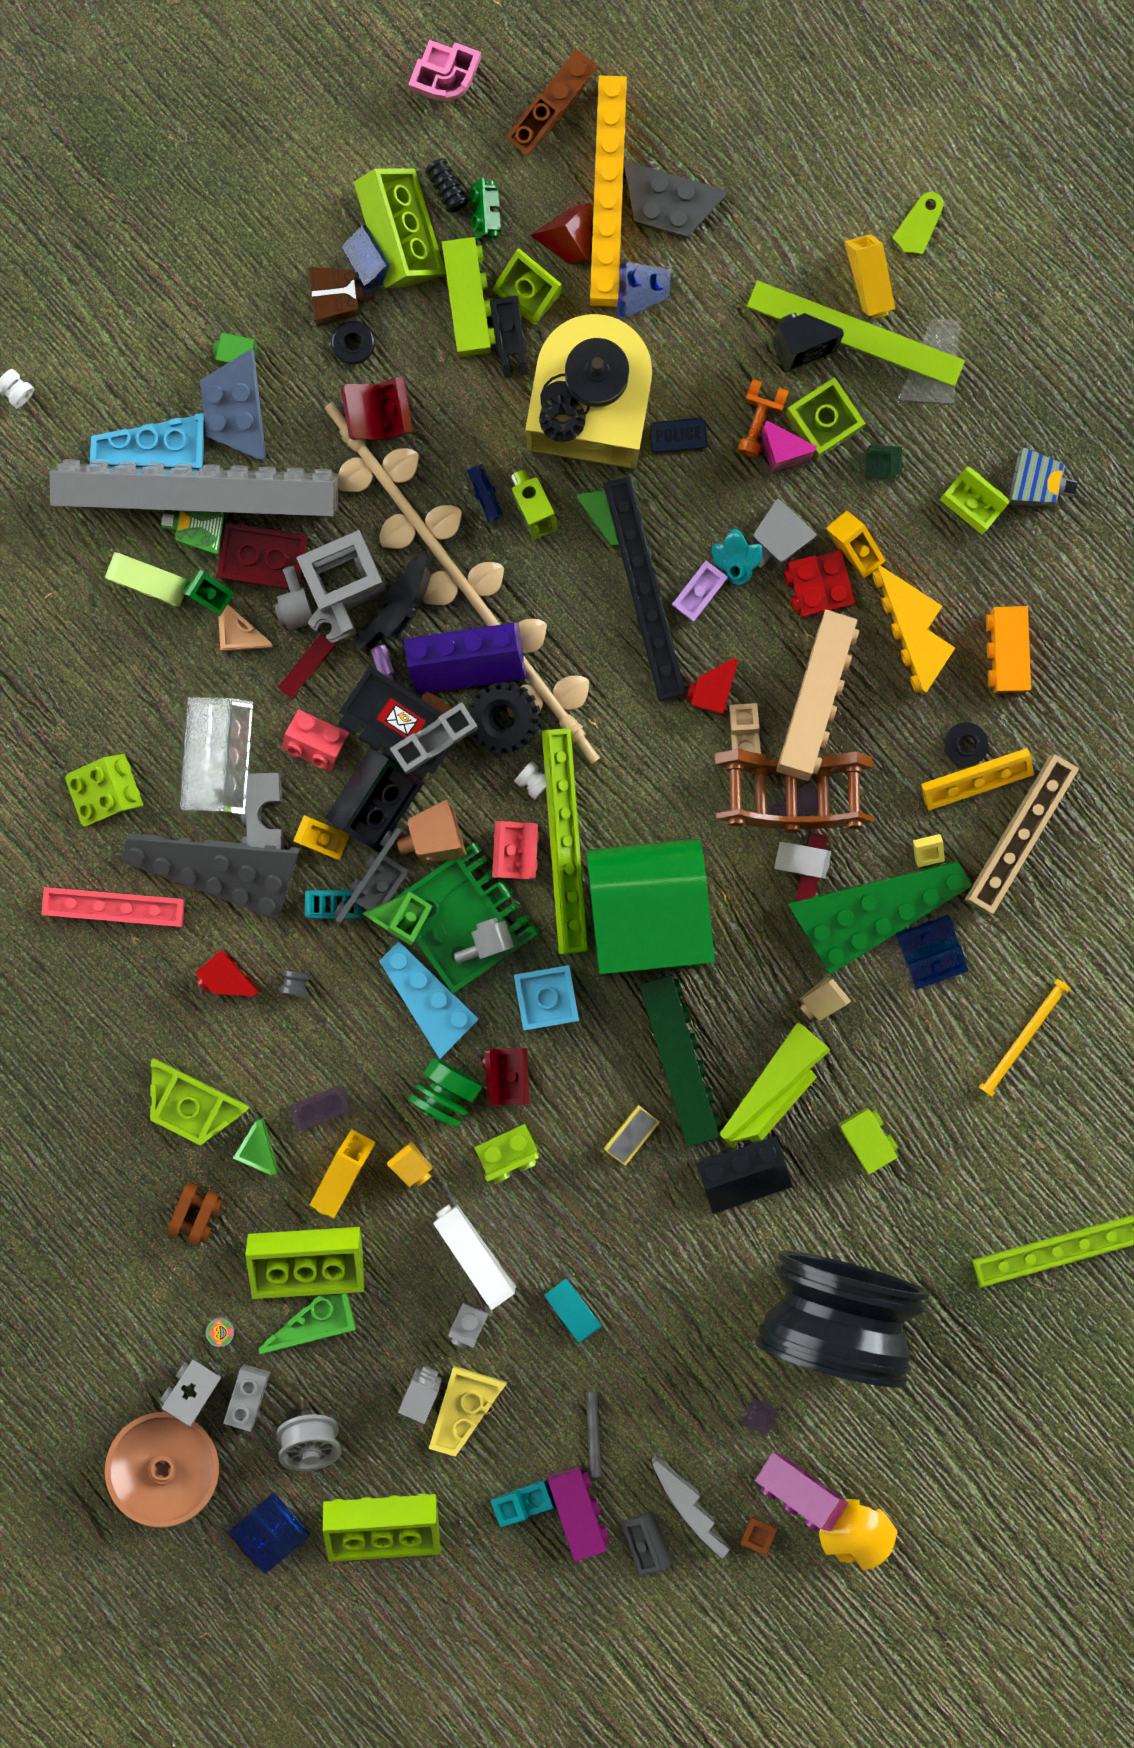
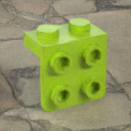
M125 753L103 757L68 773L65 777L83 826H89L117 813L144 806Z

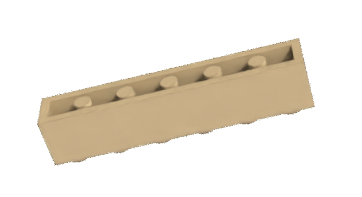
M825 609L820 620L776 772L809 781L813 773L818 774L822 758L818 757L820 747L825 749L830 732L825 731L827 722L832 723L836 714L837 706H834L833 702L835 696L840 697L845 681L840 680L842 671H848L852 655L848 654L850 645L855 646L860 630L855 629L858 619Z
M1056 754L1048 757L964 899L966 902L987 914H994L1078 772V767Z

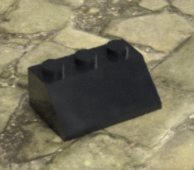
M792 313L780 319L781 323L777 326L772 344L783 371L786 373L835 353L844 336L842 328L806 313L799 316L796 313Z
M370 748L325 816V819L379 853L383 847L380 845L381 841L388 831L393 832L424 782L411 773L406 774L402 767Z
M775 1134L766 1136L762 1141L754 1143L750 1141L695 1160L713 1214L792 1187L787 1166Z

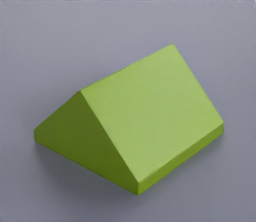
M518 248L495 283L492 291L501 298L519 296L522 316L535 325L562 294V284Z

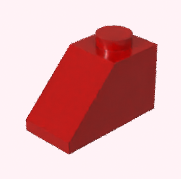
M732 658L698 677L696 684L690 683L686 698L691 700L690 707L722 716L738 659Z
M220 950L195 972L199 977L196 980L206 993L210 990L213 994L257 996L260 993L259 989L224 950Z

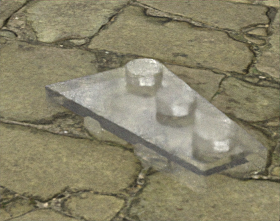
M932 318L922 344L957 357L960 320ZM910 371L897 402L953 405L955 388Z

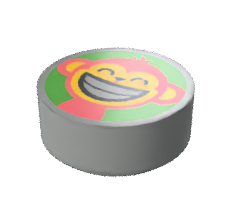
M215 1318L206 1328L207 1340L216 1347L228 1345L234 1337V1326L226 1318Z

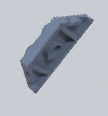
M248 350L200 380L206 436L257 459L266 458L255 355L254 350Z

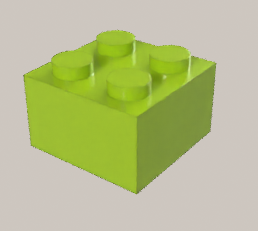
M835 377L788 407L785 413L799 436L817 446L813 453L815 460L860 432L866 424Z

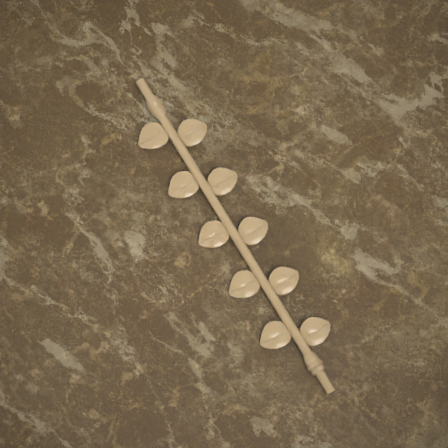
M334 402L329 403L324 409L339 427L342 440L361 457L351 458L342 465L338 473L339 490L345 492L364 491L369 487L374 474L404 514H395L385 521L380 532L381 546L391 549L405 548L411 544L417 531L446 570L437 571L431 575L423 598L424 603L438 606L447 605L455 599L459 587L487 626L500 625L480 596L493 595L500 589L504 567L495 562L480 563L471 569L467 580L437 541V539L451 538L457 533L462 511L451 505L438 506L427 514L424 523L395 485V483L407 482L413 478L417 470L419 454L412 449H396L384 458L383 465L381 466L366 446L365 440L350 439L346 418ZM539 619L520 621L519 627L523 653H532L539 650L545 640L547 624ZM524 656L526 676L532 685L526 684L520 687H525L528 689L527 693L529 695H534L536 698L534 701L535 705H539L540 711L543 703L547 704L559 720L561 729L571 728L572 744H577L591 764L598 761L600 756L584 735L586 733L582 729L583 726L564 710L577 709L585 703L588 696L589 680L582 676L565 677L554 686L552 694ZM507 707L508 715L515 718L514 712Z

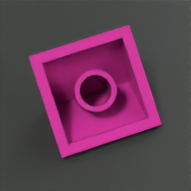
M766 421L760 435L772 473L809 462L817 447L769 421Z

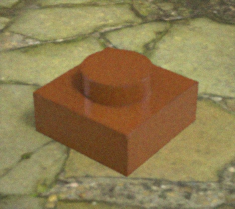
M751 1516L741 1537L740 1544L767 1555L777 1532V1527Z

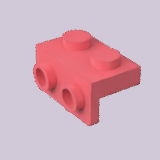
M298 709L284 735L281 748L291 756L300 757L311 762L317 768L332 771L336 759L348 739L349 732Z
M495 821L492 877L513 879L536 878L538 868L537 844L539 842L537 823Z

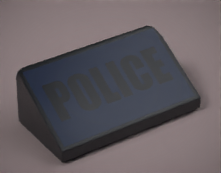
M705 417L650 422L649 424L652 453L707 448Z

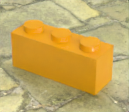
M1028 606L994 607L990 610V614L986 615V630L991 631V642L987 643V658L992 659V670L988 671V685L993 687V694L1026 693L1031 690Z

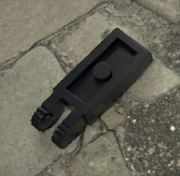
M519 296L490 300L498 356L501 357L505 379L511 378L513 373L509 355L518 354L520 372L522 375H528V360L525 353L527 352Z

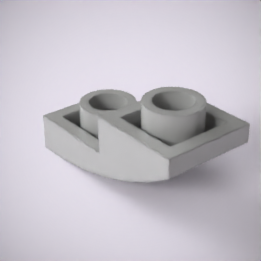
M780 842L774 869L826 879L832 851Z

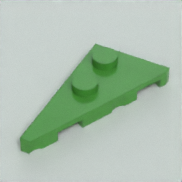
M348 1293L317 1296L310 1305L303 1308L282 1329L268 1338L259 1347V1354L262 1355L357 1331Z

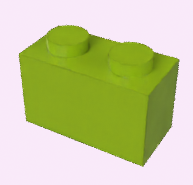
M865 1107L840 1122L838 1126L864 1170L870 1175L898 1158L895 1150L899 1148L890 1134L885 1136L880 1128L884 1123L877 1111L871 1112L869 1108Z

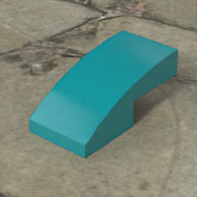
M568 1279L563 1280L544 1295L579 1343H582L603 1327Z
M547 1479L513 1490L491 1500L500 1527L523 1521L528 1516L554 1509L556 1506Z

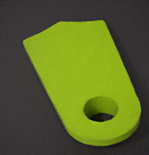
M935 192L924 193L894 234L893 239L904 253L921 255L924 253L943 209V199L939 194ZM933 201L935 209L928 210L925 203Z

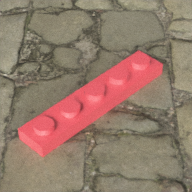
M44 887L42 915L183 927L185 899Z

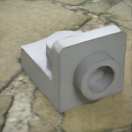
M463 1302L448 1334L449 1337L453 1338L451 1342L464 1349H467L468 1346L474 1348L489 1313Z

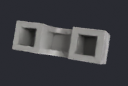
M461 702L439 716L431 725L415 734H411L391 747L390 750L405 773L408 774L479 728Z
M245 774V780L240 781L241 797H246V808L241 809L242 825L247 827V836L242 837V843H248L250 847L264 848L265 845L276 846V849L284 850L283 830L268 829L261 821V811L267 804L282 802L281 774Z
M423 1366L422 1369L416 1367L398 1413L425 1424L442 1378L438 1377L437 1371Z

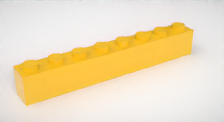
M599 75L590 306L618 307L627 76Z

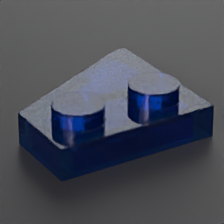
M632 262L620 263L619 318L631 316L670 297V269Z

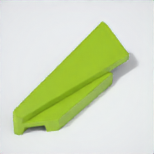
M797 1023L720 1132L723 1140L731 1148L736 1147L738 1142L748 1139L753 1143L762 1141L817 1078L810 1069L830 1049L802 1024Z

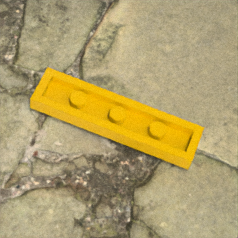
M1026 748L921 784L928 811L1033 776L1031 754Z

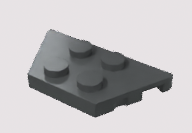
M628 161L624 163L632 216L636 225L688 239L700 223L704 222L713 209L727 196L728 190Z

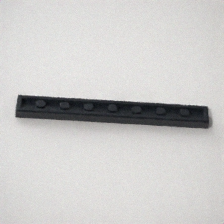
M631 477L603 483L658 701L684 695L686 691Z

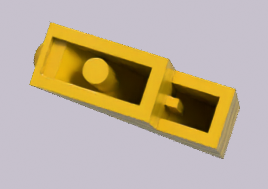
M879 566L876 571L872 572L874 583L877 588H882L884 598H881L883 608L886 614L891 613L894 624H891L893 635L896 640H901L904 649L900 651L905 666L910 665L913 676L910 677L912 687L915 693L920 692L923 695L928 691L955 647L927 630L942 608V605L884 567Z

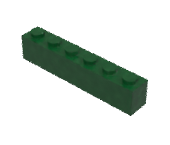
M672 975L639 984L686 1146L689 1147L719 1138L718 1131L723 1130L718 1113L713 1115L710 1104L715 1103L710 1086L705 1088L702 1077L707 1076L703 1061H697L694 1050L699 1049L695 1033L689 1034L686 1023L691 1022L687 1006L681 1007L678 996L683 995L679 979L673 980Z

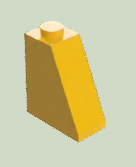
M872 234L844 241L863 312L868 316L872 315V318L888 315V311L895 309L883 243Z
M351 1129L330 1164L310 1206L323 1215L335 1218L376 1142Z

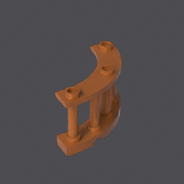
M739 748L715 753V764L726 767L727 771L730 772V811L716 813V819L728 822L730 827L746 825L784 829L785 833H798L801 829L835 827L861 829L863 824L874 822L873 816L860 812L859 774L864 769L873 768L872 757L858 751L822 756L823 761L821 762L818 774H812L817 778L818 816H797L796 777L776 772L779 761L766 760V754L753 753ZM742 771L752 772V776L755 777V813L742 810ZM845 772L848 775L849 813L829 815L828 778L833 773ZM769 774H778L785 778L786 816L767 815L766 776Z

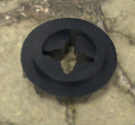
M562 395L549 399L541 408L539 416L540 426L544 434L557 442H568L578 437L583 431L586 421L582 405L573 397ZM560 407H563L565 415L574 417L566 420L565 430H562L559 421L550 420L559 416Z

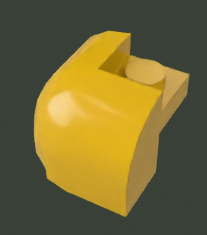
M844 1499L849 1503L831 1532L826 1530L819 1531L822 1548L826 1555H836L840 1562L852 1563L856 1561L862 1570L873 1569L883 1563L891 1554L898 1531L880 1508L874 1511L871 1508L860 1505V1500Z

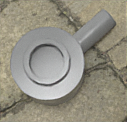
M294 566L283 569L290 592L277 596L278 604H274L280 625H286L288 631L309 625L308 621L313 615L305 589L300 587Z
M496 917L476 924L477 930L471 932L475 946L454 953V958L457 963H461L476 957L482 959L515 947L506 920L498 922Z

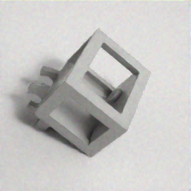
M360 530L296 557L318 606V609L309 619L308 624L317 632L321 624L330 623L332 630L326 635L330 643L338 642L344 638L348 639L357 634L347 610L382 596L387 591ZM354 559L362 579L327 594L319 574Z

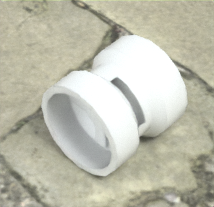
M14 369L8 370L0 377V395H6L9 398V403L15 408L21 407L32 396L34 387L28 382H23L20 379V375Z
M533 761L514 780L519 787L526 786L528 794L534 800L546 789L545 774L538 772V766Z

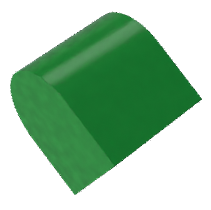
M700 838L586 850L599 974L715 963L707 880Z

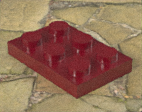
M225 522L216 578L290 590L283 569L294 566L301 587L303 572L296 557L306 553L309 536Z

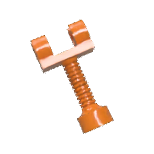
M755 379L751 381L745 402L757 406V411L755 412L750 432L747 435L748 437L740 439L737 448L739 453L753 458L758 457L761 445L757 443L767 411L781 414L789 392L779 388L774 402L757 397L762 382Z

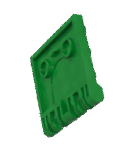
M477 842L465 848L466 857L448 860L394 898H399L411 892L432 905L415 940L453 994L540 933L535 924H532L517 936L514 935V931L531 920L527 914L516 920V923L510 927L508 926L515 947L482 959L476 957L461 963L456 962L454 953L475 946L471 932L477 930L476 924L496 917L498 922H502L505 916L510 913L512 914L521 906L517 900L501 912H498L496 907L513 896L509 887L502 879L486 891H483L481 886L494 878L492 877V870L487 872L478 881L471 874L472 871L486 864L489 860L486 855L480 857L468 867L464 864L483 851Z

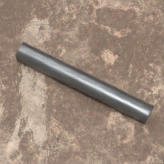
M587 1391L590 1477H600L597 1391Z

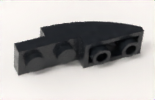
M422 554L420 557H414L408 563L406 572L401 577H395L388 584V590L384 595L391 603L383 605L376 612V618L370 625H364L357 632V638L353 643L360 650L368 653L384 636L395 641L405 630L417 612L428 588L433 568V561L428 556Z

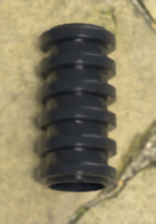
M440 158L431 162L426 167L425 173L430 175L429 180L434 183V189L438 190L437 195L443 198L442 204L447 205L446 211L454 213L465 207L469 199L467 196H463L465 192L459 188L461 184L455 181L456 175L454 173L451 174L452 168L447 166V159Z

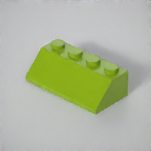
M373 169L354 181L385 288L408 287L446 275L415 169Z
M360 1227L248 1234L245 1256L252 1299L364 1292L363 1247Z
M418 1494L416 1496L393 1495L386 1498L364 1497L355 1500L335 1499L323 1502V1535L328 1561L441 1555L436 1494Z

